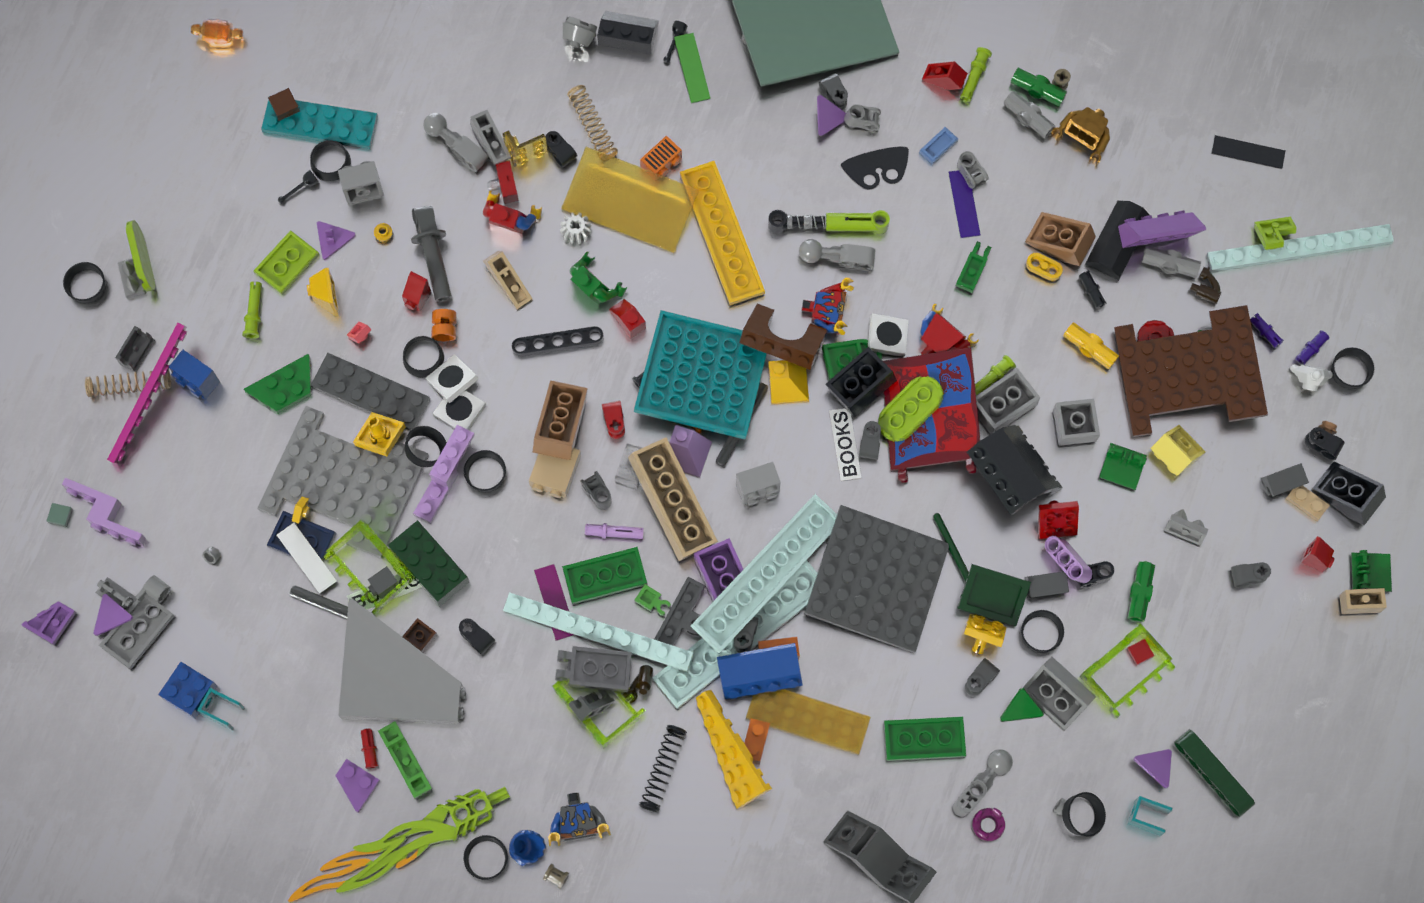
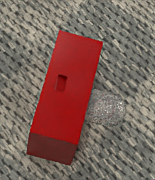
M510 161L501 162L496 165L498 179L490 180L487 183V188L490 191L501 190L504 204L518 202Z

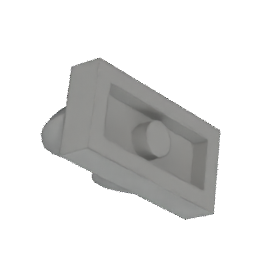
M133 259L118 262L126 298L146 294L141 286L143 281L137 277Z
M1182 509L1171 515L1164 531L1201 546L1208 529L1204 527L1201 520L1188 521L1186 513Z

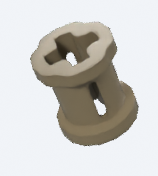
M1058 69L1054 74L1052 84L1066 90L1071 78L1069 71Z
M551 863L543 880H549L561 889L569 873L567 871L565 873L560 871Z

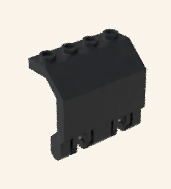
M1019 425L1002 427L980 440L967 451V454L1010 515L1015 514L1038 496L1046 493L1052 495L1063 488L1059 481H1055L1056 477L1054 475L1051 476L1048 471L1049 467L1045 465L1037 450H1033L1034 446L1032 444L1029 445L1026 440L1027 436L1023 434L1024 432Z

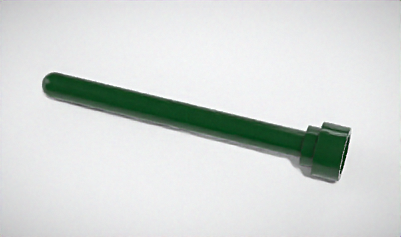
M935 513L933 519L944 541L948 543L949 550L966 582L969 571L941 515Z

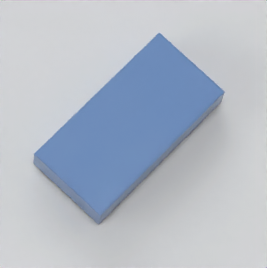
M944 127L920 149L919 153L933 165L958 142V138Z

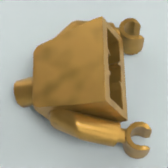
M1086 107L1082 111H1072L1060 122L1059 128L1052 129L1051 137L1055 133H1059L1060 135L1056 138V141H1060L1062 139V131L1065 129L1064 132L1091 150L1097 149L1089 157V162L1092 157H1097V165L1101 160V152H1104L1110 140L1109 128L1107 127L1108 119L1105 118V113L1101 109L1094 111Z

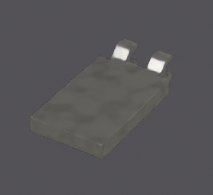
M577 646L572 647V652L558 650L557 662H568L567 670L556 669L555 681H569L570 687L628 692L632 652Z

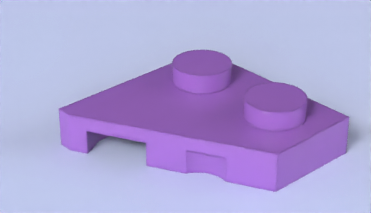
M58 601L51 605L49 609L38 613L33 619L23 622L22 626L55 645L77 612Z

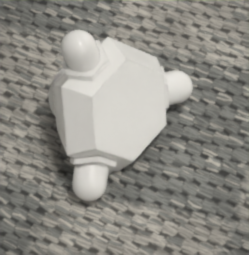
M1296 364L1290 366L1291 372L1295 373L1298 376L1299 382L1303 383V389L1317 391L1318 386H1323L1328 379L1333 377L1331 371L1320 367L1298 366Z

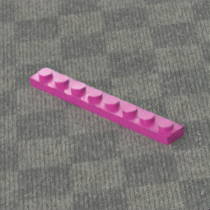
M177 322L107 458L108 461L117 463L118 460L122 461L126 453L124 451L127 443L130 444L135 436L133 433L135 427H139L144 417L141 416L143 411L149 409L152 403L150 398L153 392L157 393L160 388L161 382L159 380L161 376L167 374L170 359H174L178 353L179 348H177L179 341L183 342L187 335L186 326Z

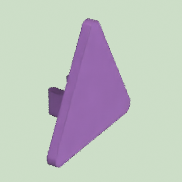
M822 95L817 96L818 134L822 136L845 122L844 116L846 113Z
M321 221L317 222L321 253L324 260L355 237V232Z
M103 594L93 634L96 636L131 621L133 616L110 596Z
M1170 749L1134 757V761L1164 788L1169 787L1172 757Z

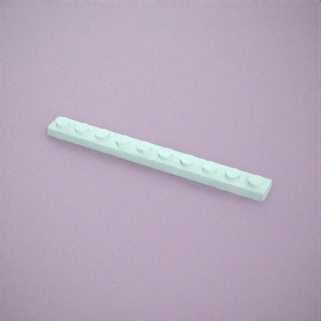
M1390 224L1284 240V247L1272 250H1265L1262 244L1208 252L1207 260L1210 272L1387 245L1392 244L1394 239Z
M510 592L503 609L504 612L622 651L632 652L634 655L686 672L689 670L694 655L691 651Z

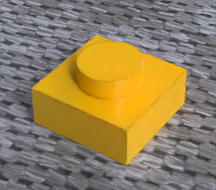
M302 496L296 503L292 517L293 522L299 524L303 517H307L310 510L308 498Z

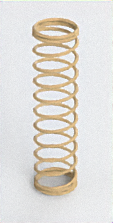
M575 86L568 91L567 96L573 102V107L576 108L579 119L583 120L582 125L586 126L585 131L589 132L588 137L592 138L591 143L595 144L594 149L598 151L600 160L606 161L615 157L618 150L612 147L614 142L606 143L610 140L611 136H605L598 140L597 143L593 142V139L606 135L608 130H602L593 137L590 136V133L601 130L605 124H598L602 119L600 117L591 120L587 125L584 124V120L596 117L598 112H591L595 109V106H588L592 103V100H585L589 96L588 93H584L586 91L585 86ZM583 89V90H582L581 92H579L578 94L573 95V94H574L575 92H577L578 90ZM587 95L585 98L576 101L581 96ZM583 101L577 107H575V102ZM587 101H590L588 104L579 107V106L582 105L583 103H585V102H587ZM586 107L580 113L577 111L578 108ZM593 107L590 111L584 112L586 109ZM591 112L590 114L585 116L584 119L580 117L581 114H587ZM593 113H597V114L594 115L593 117L587 118L589 115H591V114H593ZM600 119L598 122L589 125L591 122ZM596 125L590 131L587 130L588 126ZM600 125H603L601 128L592 131V130L595 129L596 127H598V126H600ZM606 131L604 134L597 136L599 133ZM609 137L606 141L599 143L601 140ZM606 143L600 149L596 148V145ZM611 143H612V145H611V146H609V147H607V148H604V149H602V148H603V147H605V146H606V145H608V144H611Z
M168 370L167 374L163 375L165 388H163L162 383L160 385L164 390L171 388V376ZM144 371L142 372V390H140L137 382V373L135 372L134 391L132 390L130 385L129 373H127L128 388L126 392L122 385V375L119 374L120 390L119 392H117L115 388L114 375L112 374V393H110L107 388V378L106 375H104V394H102L100 390L98 376H96V395L93 393V383L91 377L89 376L85 378L86 394L88 397H92L93 395L96 397L100 392V394L104 396L106 394V390L110 395L113 394L114 390L117 394H120L121 390H123L124 393H128L129 388L133 393H135L137 388L140 392H142L143 388L146 385Z

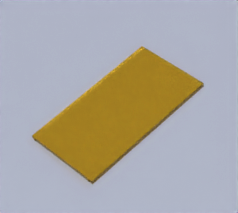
M585 147L561 209L570 213L573 212L575 215H578L580 212L582 217L587 216L590 221L674 253L699 190Z

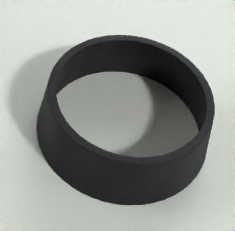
M333 140L318 143L310 155V165L313 173L325 181H335L340 178L338 170L326 173L314 166L313 157L319 149L330 145L342 148L345 152V162L340 169L345 166H351V158L348 151L342 144Z
M81 262L68 269L63 279V287L72 299L79 303L88 304L97 301L103 295L106 282L102 270L97 265L90 262ZM85 270L97 272L103 279L98 293L87 299L75 298L70 290V284L74 276Z
M428 336L415 337L404 348V367L415 377L426 378L444 363V352L441 346ZM421 340L431 341L439 349L437 362L426 370L412 368L405 358L407 349L413 343Z
M1354 347L1345 348L1338 352L1331 368L1335 382L1346 389H1357L1367 384L1372 379L1375 370L1374 362L1370 355ZM1346 355L1358 357L1366 365V380L1360 385H1350L1343 382L1336 374L1335 362Z
M429 426L413 428L408 433L404 449L407 458L413 464L420 467L434 466L437 460L426 461L416 457L411 452L408 441L416 436H426L438 445L441 454L447 443L444 436L438 430Z
M477 451L465 462L464 477L467 483L479 492H492L498 489L504 481L506 474L505 462L500 455L493 451ZM492 458L501 465L503 477L494 487L481 489L473 486L470 482V467L478 459Z
M1037 610L1030 613L1024 619L1021 627L1023 642L1030 650L1037 653H1046L1056 649L1064 638L1062 621L1056 614L1047 610ZM1035 617H1046L1055 623L1059 636L1057 643L1051 649L1039 650L1028 644L1023 632L1029 620Z
M1082 792L1070 797L1065 802L1062 818L1066 828L1071 833L1091 837L1102 830L1105 824L1106 812L1102 801L1096 795ZM1076 797L1085 798L1094 809V823L1090 830L1085 833L1077 831L1070 819V807Z
M482 835L470 841L465 848L463 856L467 871L473 877L481 880H489L500 875L505 869L508 860L505 845L498 838L490 835ZM483 841H491L498 844L505 855L503 868L492 877L478 876L469 865L471 850L475 845Z

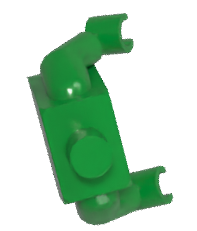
M588 251L570 268L572 276L570 280L597 304L604 303L616 296L623 297L627 290V287H621L622 282H618L615 289H609L587 269L586 266H590L595 257H588Z

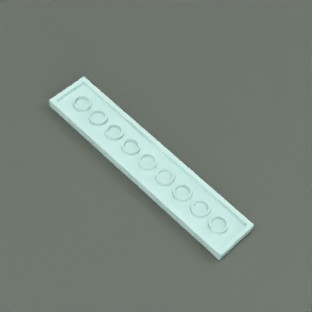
M815 494L695 620L691 627L720 653L831 534L837 514Z
M807 560L754 616L758 617L759 620L751 650L758 646V641H764L807 606L817 576V572ZM702 638L688 649V651L694 653L688 672L667 666L652 678L675 708H680L720 676L717 657L738 653L734 647V638L720 653ZM742 640L740 645L744 646L746 640Z

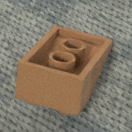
M1041 212L1025 242L1062 262L1080 266L1096 235L1090 223Z

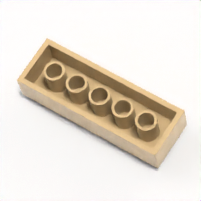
M667 437L632 452L628 459L678 560L681 561L694 555L695 552L717 543L714 532Z

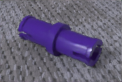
M1258 313L1255 314V317H1252L1250 322L1260 332L1259 335L1261 337H1265L1274 348H1277L1278 344L1281 345L1284 340L1273 330L1271 324L1268 325Z
M1320 330L1311 341L1305 344L1306 347L1295 359L1301 365H1305L1314 354L1320 351L1319 348L1329 340V335Z

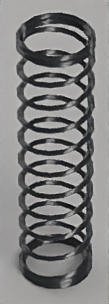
M667 725L666 730L670 734L663 735L667 741L661 742L665 749H659L658 752L662 756L655 757L656 761L660 763L653 765V768L657 771L650 772V775L655 779L647 780L651 786L645 787V790L649 794H643L642 798L648 802H639L640 807L649 811L659 812L660 809L658 807L661 806L646 799L644 796H651L662 800L663 798L653 794L646 788L666 792V790L653 785L649 781L669 784L655 777L652 773L672 777L655 766L674 769L657 758L677 762V760L662 754L660 751H668L679 755V752L667 748L663 743L682 747V745L669 740L665 736L678 737L684 740V737L678 735L685 736L687 733L686 730L674 725Z

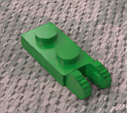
M978 241L973 251L970 252L955 285L973 293L992 248L987 246L982 257L977 254L981 247V242Z

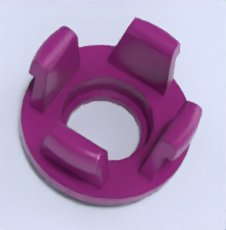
M997 808L979 810L972 820V828L975 835L984 841H994L1000 838L1005 830L1003 813ZM985 818H990L995 822V829L990 833L983 831L981 828V822Z

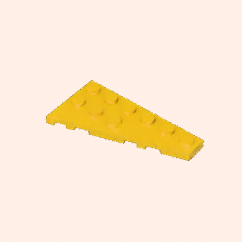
M712 690L701 693L696 697L697 706L704 719V725L711 738L710 741L715 749L718 763L721 765L732 801L735 803L736 809L744 807L772 788L769 783L765 784L763 781V773L760 768H755L753 757L739 734H735L731 729L733 724L730 719H725L723 716V708Z

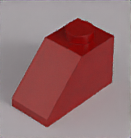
M955 61L932 63L927 65L922 80L946 90L962 89L968 73Z
M411 271L402 298L407 308L421 311L432 292L428 279Z
M623 299L609 309L630 339L646 329V321L635 306L627 300Z
M1317 536L1308 545L1301 563L1324 572L1327 568H1331L1335 558L1332 557L1334 550L1321 537Z

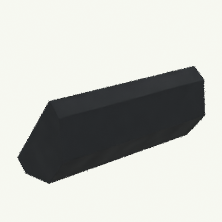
M1118 200L1085 265L1119 281L1136 246L1122 247L1118 226L1124 224L1126 219L1136 218V221L1141 220V217L1149 216L1150 214L1143 207L1131 201Z

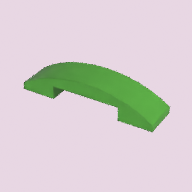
M396 721L378 730L414 799L431 790V785Z

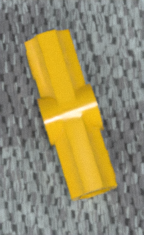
M1074 322L1063 335L1079 347V351L1084 356L1094 358L1107 369H1110L1119 357L1117 353L1104 345L1103 340L1094 333L1089 334Z

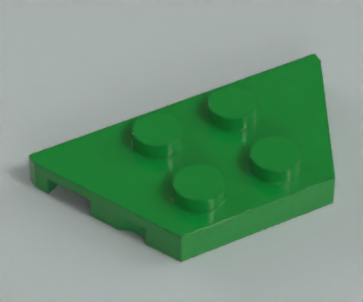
M309 354L244 388L245 393L251 395L263 405L270 407L276 413H280L312 395L311 358Z

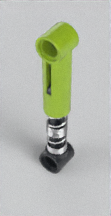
M774 210L769 214L768 228L775 234L782 233L787 229H793V227H799V229L802 227L804 229L815 227L816 229L824 228L826 231H856L884 234L888 230L890 217L883 210H878L874 213H826L824 216L810 214L792 216L782 210ZM778 219L781 220L782 223L775 224L773 221ZM882 220L884 224L880 225L877 224L875 221Z

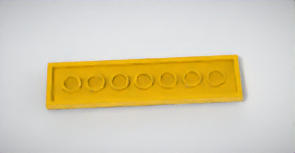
M715 161L681 171V180L729 305L765 294V289Z

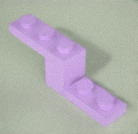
M459 425L455 427L429 473L432 481L413 512L414 516L431 524L459 475L456 468L475 436L473 432Z
M64 479L62 485L66 489V493L75 497L77 494L81 495L85 501L93 504L86 518L91 524V528L97 531L106 530L108 535L117 539L119 536L123 537L127 543L134 546L137 543L140 545L144 544L146 538L143 534L113 522L122 505L117 498L70 479Z

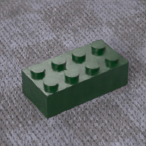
M418 520L388 544L390 551L439 607L469 583L467 575Z

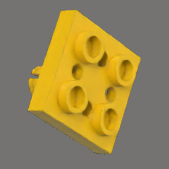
M371 412L353 443L359 448L388 457L406 426L404 422Z
M970 614L964 634L976 638L972 651L977 653L980 646L978 654H984L987 643L1002 647L1007 627L1001 622H991L983 616Z

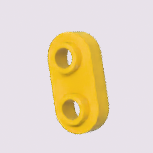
M1032 253L1027 258L1026 267L1029 271L1050 281H1056L1061 277L1063 268L1059 262L1040 253ZM1037 262L1038 266H1034L1032 263ZM1053 270L1055 274H1050L1049 271Z

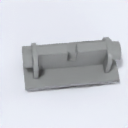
M108 577L105 581L100 580L97 584L99 588L95 592L101 597L103 594H107L126 611L136 601L133 594Z

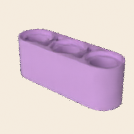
M1056 536L1047 538L1045 541L1046 551L1067 576L1081 583L1089 582L1092 578V570L1066 540Z

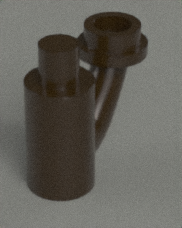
M1203 267L1199 277L1202 280L1207 278L1212 288L1202 283L1200 285L1192 283L1189 290L1196 292V296L1217 304L1222 293L1220 292V285L1209 271L1210 267Z
M643 665L640 667L639 674L632 682L628 692L623 693L626 702L633 703L638 698L637 689H639V693L642 695L647 694V691L650 690L653 676V668L651 666Z

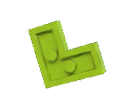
M1291 216L1254 222V229L1265 250L1284 247L1282 235L1295 234L1297 229Z

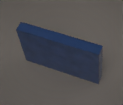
M283 511L267 543V547L291 556L277 534L295 523L324 562L337 533L305 519H302L299 524L293 522V514Z

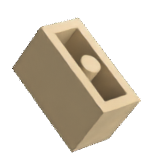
M1384 588L1345 590L1339 595L1342 614L1381 613L1387 608Z

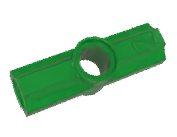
M1019 67L1016 69L1010 82L1027 90L1031 97L1035 99L1043 98L1059 107L1067 94V91L1051 84L1045 76H1035Z
M1139 561L1137 565L1135 581H1133L1130 591L1131 602L1127 617L1132 621L1144 622L1146 618L1148 602H1150L1153 592L1152 581L1155 565L1151 562Z

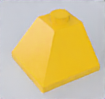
M324 268L309 278L310 285H307L308 296H312L316 304L334 316H339L334 280L329 268Z
M785 360L768 361L771 404L809 402L806 368Z

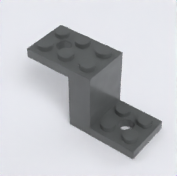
M848 810L823 841L828 847L850 858L878 886L908 903H914L937 873L932 867L909 856L881 827Z

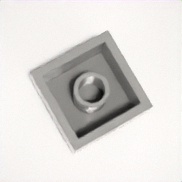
M364 161L360 165L345 166L338 170L342 190L348 205L384 196L374 161Z
M1094 399L1057 402L1055 404L1053 413L1059 446L1097 442L1100 432Z
M773 462L736 473V486L743 505H754L764 498L767 500L773 499L780 493L781 482Z

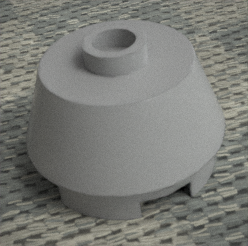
M569 16L566 18L565 23L563 22V39L569 41V45L577 48L580 46L588 47L597 36V26Z

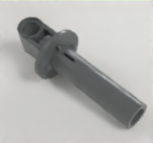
M432 206L413 208L412 217L417 235L411 238V242L413 244H422L435 301L448 300L452 298L438 242V240L446 236V231L437 230Z

